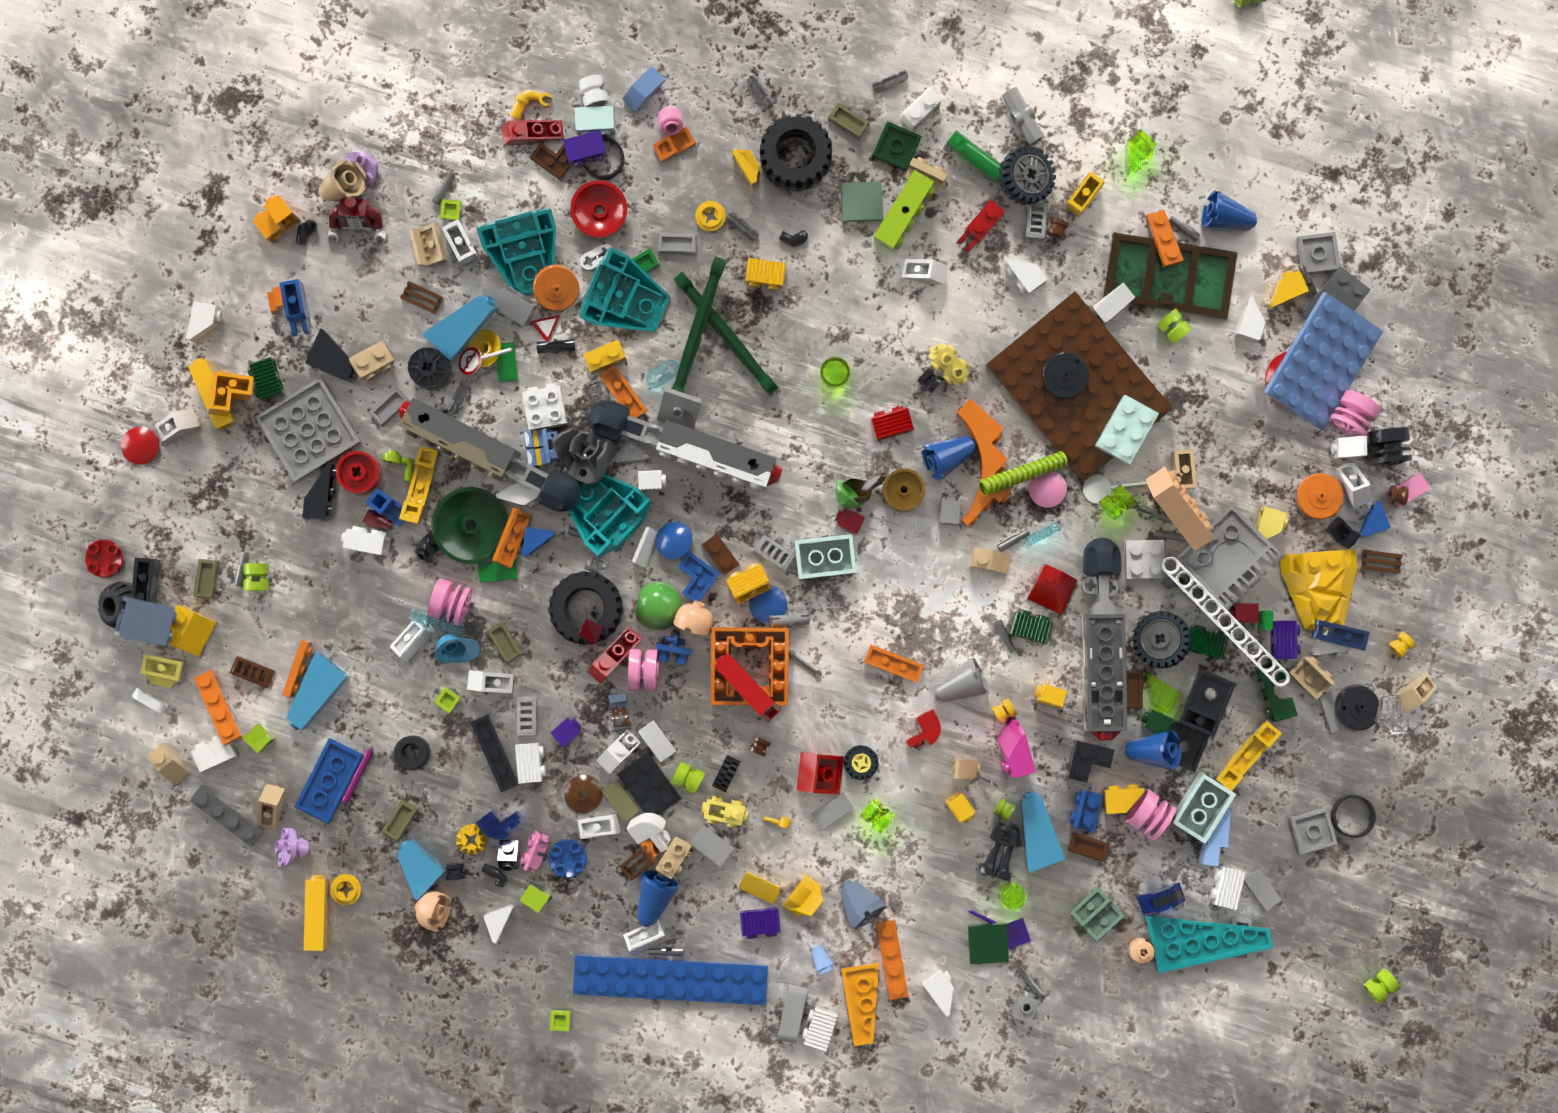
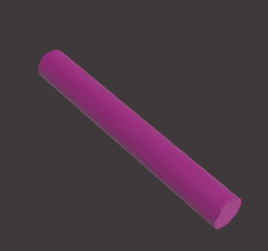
M366 749L341 801L349 803L374 753L373 750Z

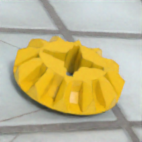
M715 201L702 203L695 213L697 225L703 230L710 232L719 230L724 225L726 218L724 208ZM715 210L714 217L716 220L711 219L707 223V216L704 213L710 214Z
M476 824L464 826L456 836L457 846L461 852L467 855H477L487 845V835ZM477 833L475 838L476 844L471 843L466 846L469 840L467 836H473Z
M342 874L331 883L330 893L337 903L350 905L361 896L362 887L359 880L353 875ZM345 881L348 887L354 888L348 892V895L344 891H338V889L345 886Z

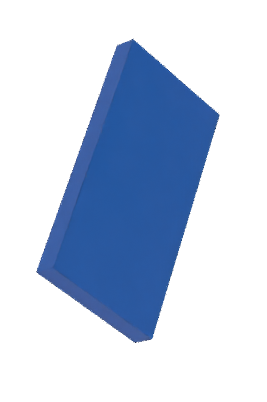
M328 738L294 807L330 824L364 754L332 738Z

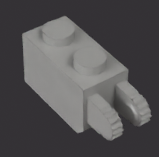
M489 286L482 290V295H488L495 300V305L498 307L496 311L498 315L507 316L512 319L511 322L520 327L529 324L539 306L538 303L511 287L500 290L495 288V286Z

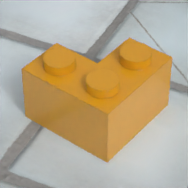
M278 194L266 200V204L263 205L266 211L258 213L255 216L256 219L252 222L265 239L271 243L298 223L300 218Z
M214 371L208 414L228 417L231 399L250 401L254 377Z

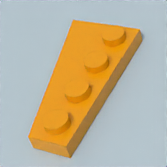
M879 962L841 968L854 1046L872 1044L874 1041Z

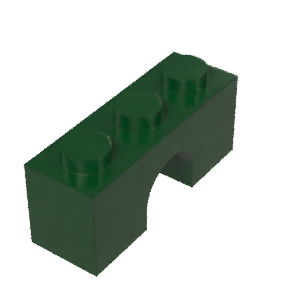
M1272 661L1261 664V666L1269 668L1272 665ZM1255 666L1253 675L1255 681L1259 682L1261 687L1259 694L1262 701L1266 703L1265 713L1267 718L1271 719L1272 722H1279L1298 716L1293 698H1278L1274 693L1275 684ZM1278 672L1275 675L1277 682L1286 678L1283 672Z

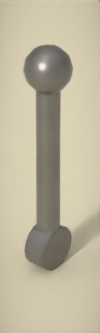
M789 651L790 658H795L811 670L815 677H821L822 672L820 670L814 669L798 657L795 651Z

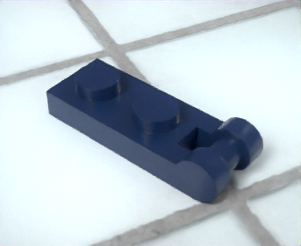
M1315 619L1314 625L1316 627L1315 632H1312V639L1366 651L1370 632ZM1323 628H1328L1327 635L1322 634Z

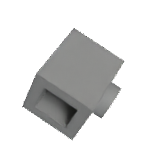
M1024 991V993L1018 992L1011 1015L1031 1023L1039 1002L1037 998H1034L1035 994Z

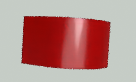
M930 709L915 717L922 732L905 740L909 748L914 747L916 749L924 745V740L926 739L930 746L938 740L941 733V724L934 710Z

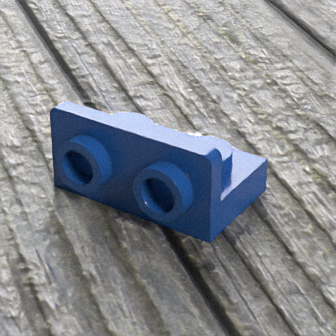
M1080 789V792L1076 793L1074 804H1076L1075 812L1072 811L1069 822L1072 823L1071 827L1095 833L1104 795Z

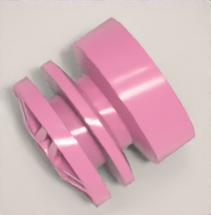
M1346 390L1340 400V404L1344 408L1336 407L1334 410L1335 414H1332L1329 420L1341 431L1354 437L1366 436L1367 431L1372 427L1367 421L1375 422L1382 409L1376 402L1356 391Z
M440 578L432 592L427 616L440 620L447 613L446 622L451 623L454 618V625L460 626L471 605L472 588L466 587L463 591V585L459 584L456 590L453 591V582Z
M1146 789L1132 806L1125 822L1135 829H1139L1145 824L1142 833L1144 835L1149 834V838L1155 841L1169 827L1176 812V807L1173 805L1168 806V802L1165 800L1157 806L1159 796Z

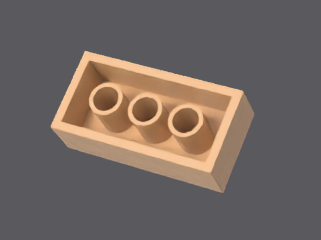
M1164 467L1146 479L1153 498L1194 551L1214 539L1211 532L1214 529L1209 523V518L1204 511L1201 512L1199 510V505L1194 498H1190L1186 487L1183 484L1180 485L1179 479L1173 471L1169 472Z

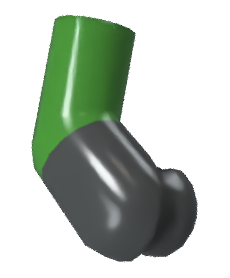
M1169 576L1163 581L1165 588L1178 587L1186 595ZM1179 576V582L1183 585L1187 584L1186 581L1181 576Z

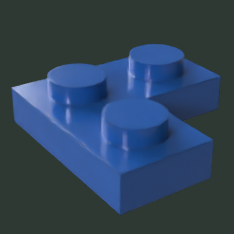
M690 551L678 565L680 569L693 577L682 592L683 595L693 602H700L720 575V573Z

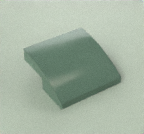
M850 182L841 184L843 222L883 220L882 182Z
M1096 887L1070 912L1096 942L1100 941L1125 917L1099 887Z

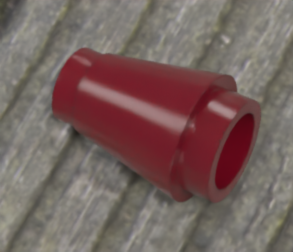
M368 509L362 521L368 527L388 532L392 521L372 509Z

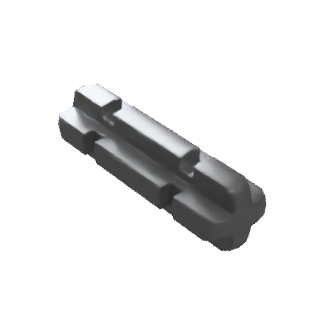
M902 69L897 74L893 73L881 78L880 81L878 79L872 82L873 90L879 92L882 88L886 89L898 84L899 81L907 80V71Z
M751 74L747 77L748 84L752 86V90L759 100L762 101L766 109L774 105L773 99L768 95L761 82H758L757 76Z
M733 211L726 216V220L731 224L733 223L734 227L744 235H748L751 241H755L758 238L759 232L751 229V226L742 218H738L737 214Z
M466 378L461 379L460 387H457L451 400L453 402L447 408L453 414L458 413L459 405H462L468 392L467 388L469 389L472 384Z

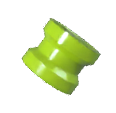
M1002 797L995 806L993 814L1001 816L1002 820L1006 822L1016 806L1007 803L1006 799Z

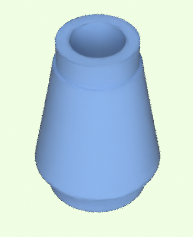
M821 945L811 949L816 972L818 971L822 975L834 969L833 961Z

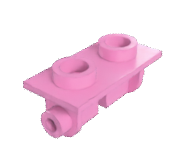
M536 830L529 837L526 853H523L520 859V866L525 871L528 870L533 873L539 869L543 859L542 856L537 855L538 851L545 854L550 842L548 840L549 836L541 835Z

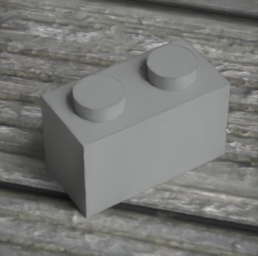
M704 824L692 839L690 845L721 867L735 849L732 845L734 842L727 836L722 838L717 834L719 830L711 824L708 826Z

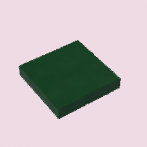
M887 121L872 157L907 172L922 136Z
M1006 922L968 925L970 964L1009 962Z

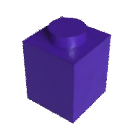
M567 717L551 734L562 747H565L582 732L580 729L581 724L575 718Z

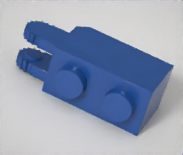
M299 279L280 282L285 316L287 321L290 322L293 337L298 336L297 322H302L303 332L310 334L308 323L310 317L303 282Z

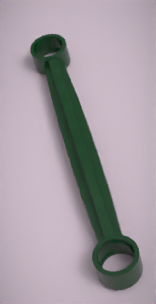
M715 256L709 273L710 276L682 354L675 383L671 388L673 390L684 393V387L699 349L703 330L707 325L719 280L726 265V259Z
M680 272L673 280L698 308L702 295L696 290L689 278L683 272ZM712 307L707 322L758 380L765 392L771 396L779 389L778 386L764 372L748 349Z

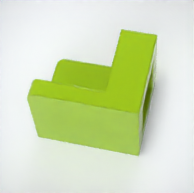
M256 724L248 734L243 735L242 739L255 752L262 753L275 738L261 724Z
M530 884L520 898V901L539 913L551 894L546 891L542 892Z

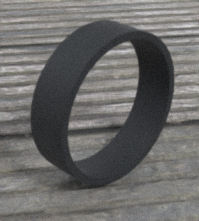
M602 136L603 141L612 142L620 149L622 159L619 167L609 175H597L591 172L586 164L584 167L592 177L599 180H608L621 172L625 158L622 147L616 140Z
M1345 795L1339 798L1332 807L1331 822L1334 828L1344 836L1351 838L1363 837L1375 825V809L1370 801L1364 797ZM1355 797L1363 800L1368 805L1371 819L1368 827L1363 832L1356 835H1348L1338 827L1336 811L1344 800Z

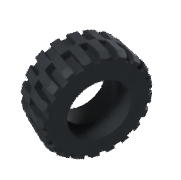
M789 114L785 115V119L781 120L778 118L775 120L774 125H769L766 129L767 132L763 134L760 144V161L763 171L767 174V178L770 181L773 180L776 186H783L785 190L789 191L791 189H796V191H802V188L810 189L813 184L821 182L822 177L828 173L832 161V142L828 137L827 130L821 127L822 124L820 122L812 121V117H801L802 114H796V117H791ZM791 137H801L809 141L814 149V157L811 163L800 169H792L783 165L778 157V149L784 140Z
M580 571L559 581L560 583L557 587H554L553 594L549 598L550 606L548 613L555 630L564 639L576 644H593L577 636L582 626L576 624L568 612L570 599L574 594L582 590H591L597 593L604 604V613L597 622L604 629L597 643L606 640L620 625L623 614L622 597L613 582L603 575L595 572Z

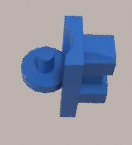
M675 632L674 638L668 636L666 638V642L673 643V646L657 643L656 647L658 649V660L668 662L670 652L677 653L676 664L686 665L692 650L677 647V644L685 645L686 641L679 639V633Z

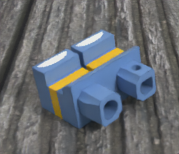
M546 428L523 431L527 464L533 467L551 465L552 462L559 460L555 449H550V443L559 434L558 431H548Z

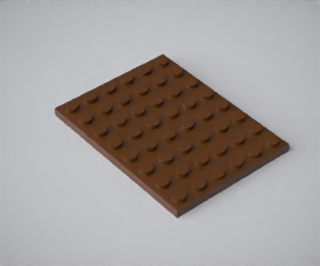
M1076 291L986 364L1054 448L1066 455L1069 466L1083 482L1114 458L1096 448L1095 444L1124 395L1159 413L1153 425L1173 409ZM1063 352L1073 353L1081 357L1089 370V380L1086 388L1079 395L1070 399H1060L1051 395L1046 390L1042 380L1043 368L1047 361L1054 355Z

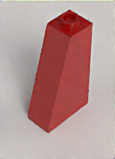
M729 653L722 655L716 661L717 664L714 667L766 722L769 723L782 710Z

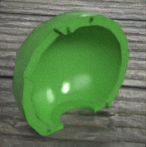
M651 582L644 585L640 590L637 601L636 619L644 627L651 630H664L671 627L678 609L682 606L679 593L671 585L664 582Z

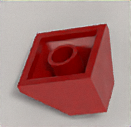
M1042 564L1027 600L1062 615L1077 579L1050 565Z

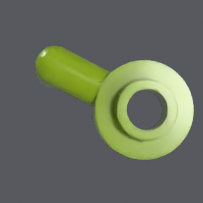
M387 450V453H383V462L406 465L403 481L411 482L414 460L399 455V452Z

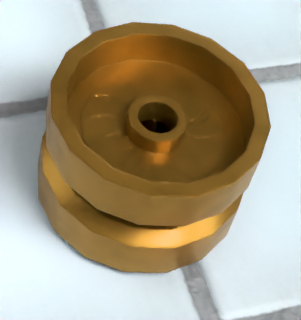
M911 469L893 471L885 479L882 487V496L885 503L891 509L898 512H908L915 509L922 502L925 495V484L922 477ZM907 487V493H902L900 488Z

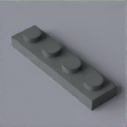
M201 785L190 799V802L251 847L264 832L262 828L204 785Z

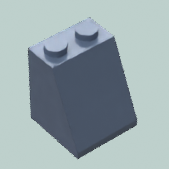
M123 596V602L126 605L125 609H122L121 613L119 612L114 634L121 638L166 646L167 642H170L172 638L170 627L171 623H175L177 612H174L175 608Z

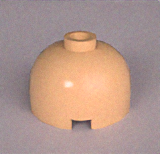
M694 601L693 604L687 603L678 609L673 624L682 630H685V628L690 629L691 633L708 635L711 631L713 619L711 612L705 608L704 603Z
M435 891L423 895L415 904L418 923L428 930L439 931L437 928L445 925L450 914L451 907L448 906V901L451 902L450 896Z

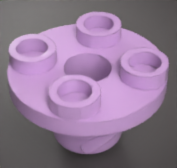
M362 151L349 153L345 159H348L347 161L350 162L354 161L363 168L367 179L365 180L366 189L371 187L376 180V173L378 171L376 160Z
M284 827L280 841L275 843V852H278V866L289 867L294 858L302 860L309 853L308 841L304 840V838L297 839L293 828Z

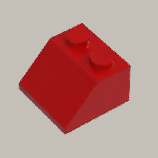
M801 752L796 790L839 795L844 756Z

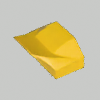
M735 149L732 151L734 160L751 187L753 188L758 185L760 165L750 149Z
M805 874L783 903V906L798 917L801 915L811 917L824 901L821 894V885Z

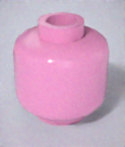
M669 106L661 109L658 113V124L662 133L674 135L682 130L683 119L678 108Z

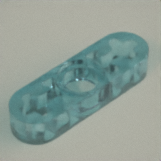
M412 608L409 619L414 622L458 636L463 634L465 627L463 623L460 626L454 625V620L451 623H447L444 616L440 620L429 617L426 610Z

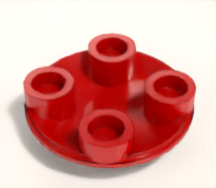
M134 427L128 430L122 438V454L133 464H149L159 451V437L149 428Z
M106 539L91 543L85 554L88 572L101 578L111 577L118 573L123 564V553L120 547L115 542Z

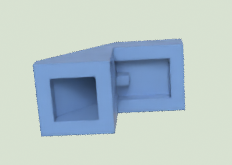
M652 66L629 88L622 99L636 112L641 109L649 96L657 93L666 79Z

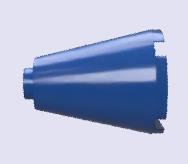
M1214 190L1208 196L1207 200L1210 202L1208 206H1204L1201 216V224L1205 225L1203 227L1249 231L1256 226L1258 218L1254 211L1220 191Z
M964 436L925 444L922 446L924 450L921 451L927 470L931 469L934 473L931 476L935 480H941L975 454L977 445L973 438L970 439V437Z
M1165 731L1129 741L1125 746V754L1132 761L1173 770L1174 767L1179 766L1182 749L1178 748L1177 743L1180 742V738L1174 731Z
M644 871L641 879L637 920L644 927L655 925L679 888V883L674 878L670 879L665 875L663 877L658 876L657 871Z

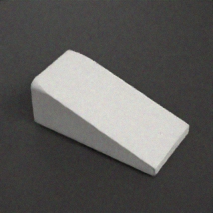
M1123 282L1096 303L1093 308L1101 319L1107 323L1129 304L1135 296Z
M655 720L638 731L660 762L676 752Z
M618 814L578 820L580 839L621 833Z

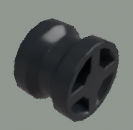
M464 863L445 864V869L447 870L446 880L465 879V874L463 873Z

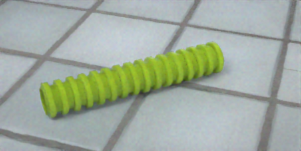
M1059 451L1037 461L1034 460L1006 472L1003 471L991 477L981 479L979 481V488L983 495L988 496L1005 488H1010V486L1013 487L1041 475L1066 468L1068 460L1066 455Z

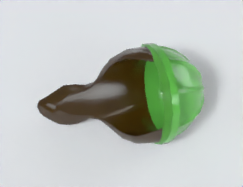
M876 473L869 480L849 478L845 481L838 480L836 482V498L838 503L847 509L863 506L864 502L870 499L872 490L882 485L887 474Z

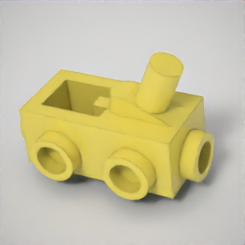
M941 343L930 348L929 353L931 354L928 356L932 360L930 364L935 370H940L943 373L942 378L947 384L950 385L952 383L957 386L958 384H964L968 380L967 375L970 372L967 368L969 365L962 358L959 360L956 357L958 352L953 346Z
M712 795V799L708 798L707 802H703L701 813H704V818L707 819L708 823L718 824L720 821L726 823L727 827L737 828L738 825L742 826V822L747 821L748 811L745 810L746 806L742 805V801L731 799V803L724 802L723 797ZM713 806L719 807L718 813L712 812Z

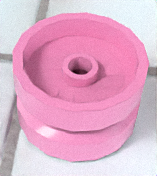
M630 649L628 691H639L642 679H644L645 691L656 692L657 680L659 679L658 650H647L645 661H643L641 649Z

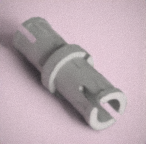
M788 612L786 615L770 616L771 628L782 626L792 628L793 625L810 623L808 612L797 614Z

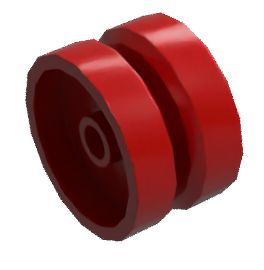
M353 451L345 454L339 460L336 466V477L338 483L345 490L358 495H366L379 487L383 477V470L375 457L363 451Z

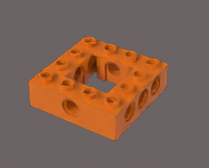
M711 627V705H750L714 666L722 655L727 653L731 655V647H769V686L760 687L778 706H788L789 628Z

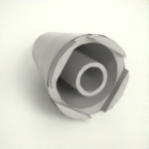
M975 658L967 660L935 684L933 692L937 700L947 702L984 695L989 692L986 679L983 678L982 670Z

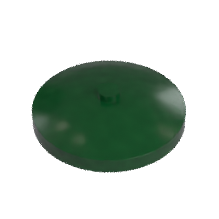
M477 487L459 488L445 495L437 504L431 521L433 539L437 547L448 558L465 564L481 563L494 556L507 524L508 515L501 501L489 491Z

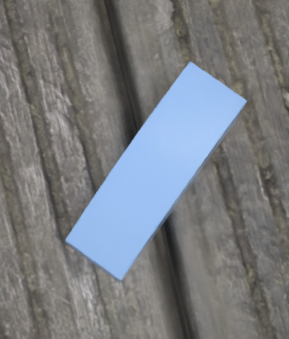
M1227 808L1206 844L1203 843L1199 863L1219 866L1220 847L1228 848L1231 819L1230 808Z

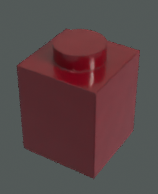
M844 507L843 512L839 510L836 515V526L857 536L865 517Z
M1232 603L1233 606L1229 609V613L1239 623H1259V603Z

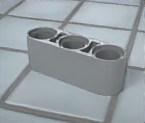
M788 984L777 1040L791 1043L797 1042L807 988Z

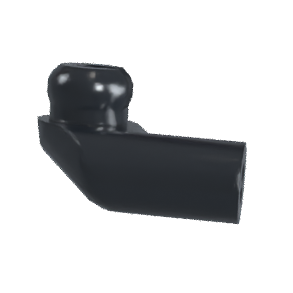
M307 220L298 226L296 244L305 245L306 236L317 228V223L314 220Z
M801 230L797 234L790 235L783 231L779 240L792 247H796L807 241L808 233Z
M485 863L482 867V872L496 878L495 885L503 888L507 882V876L498 868Z

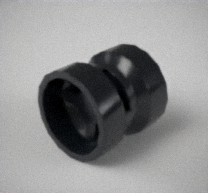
M929 367L917 382L925 385L927 391L932 394L944 379L941 376H936L934 370Z

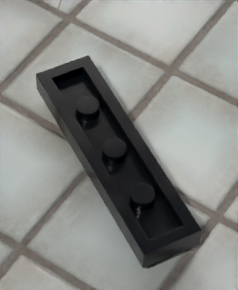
M489 714L470 722L501 793L520 785Z

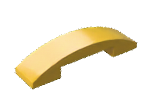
M419 447L415 461V470L406 501L403 503L399 517L400 520L419 524L433 481L438 450Z
M1265 721L1232 756L1216 779L1232 791L1244 778L1243 775L1267 748L1272 746L1282 733L1268 721Z

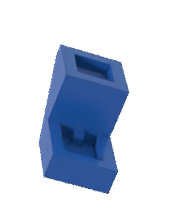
M376 488L366 504L401 527L405 522L399 519L403 505Z

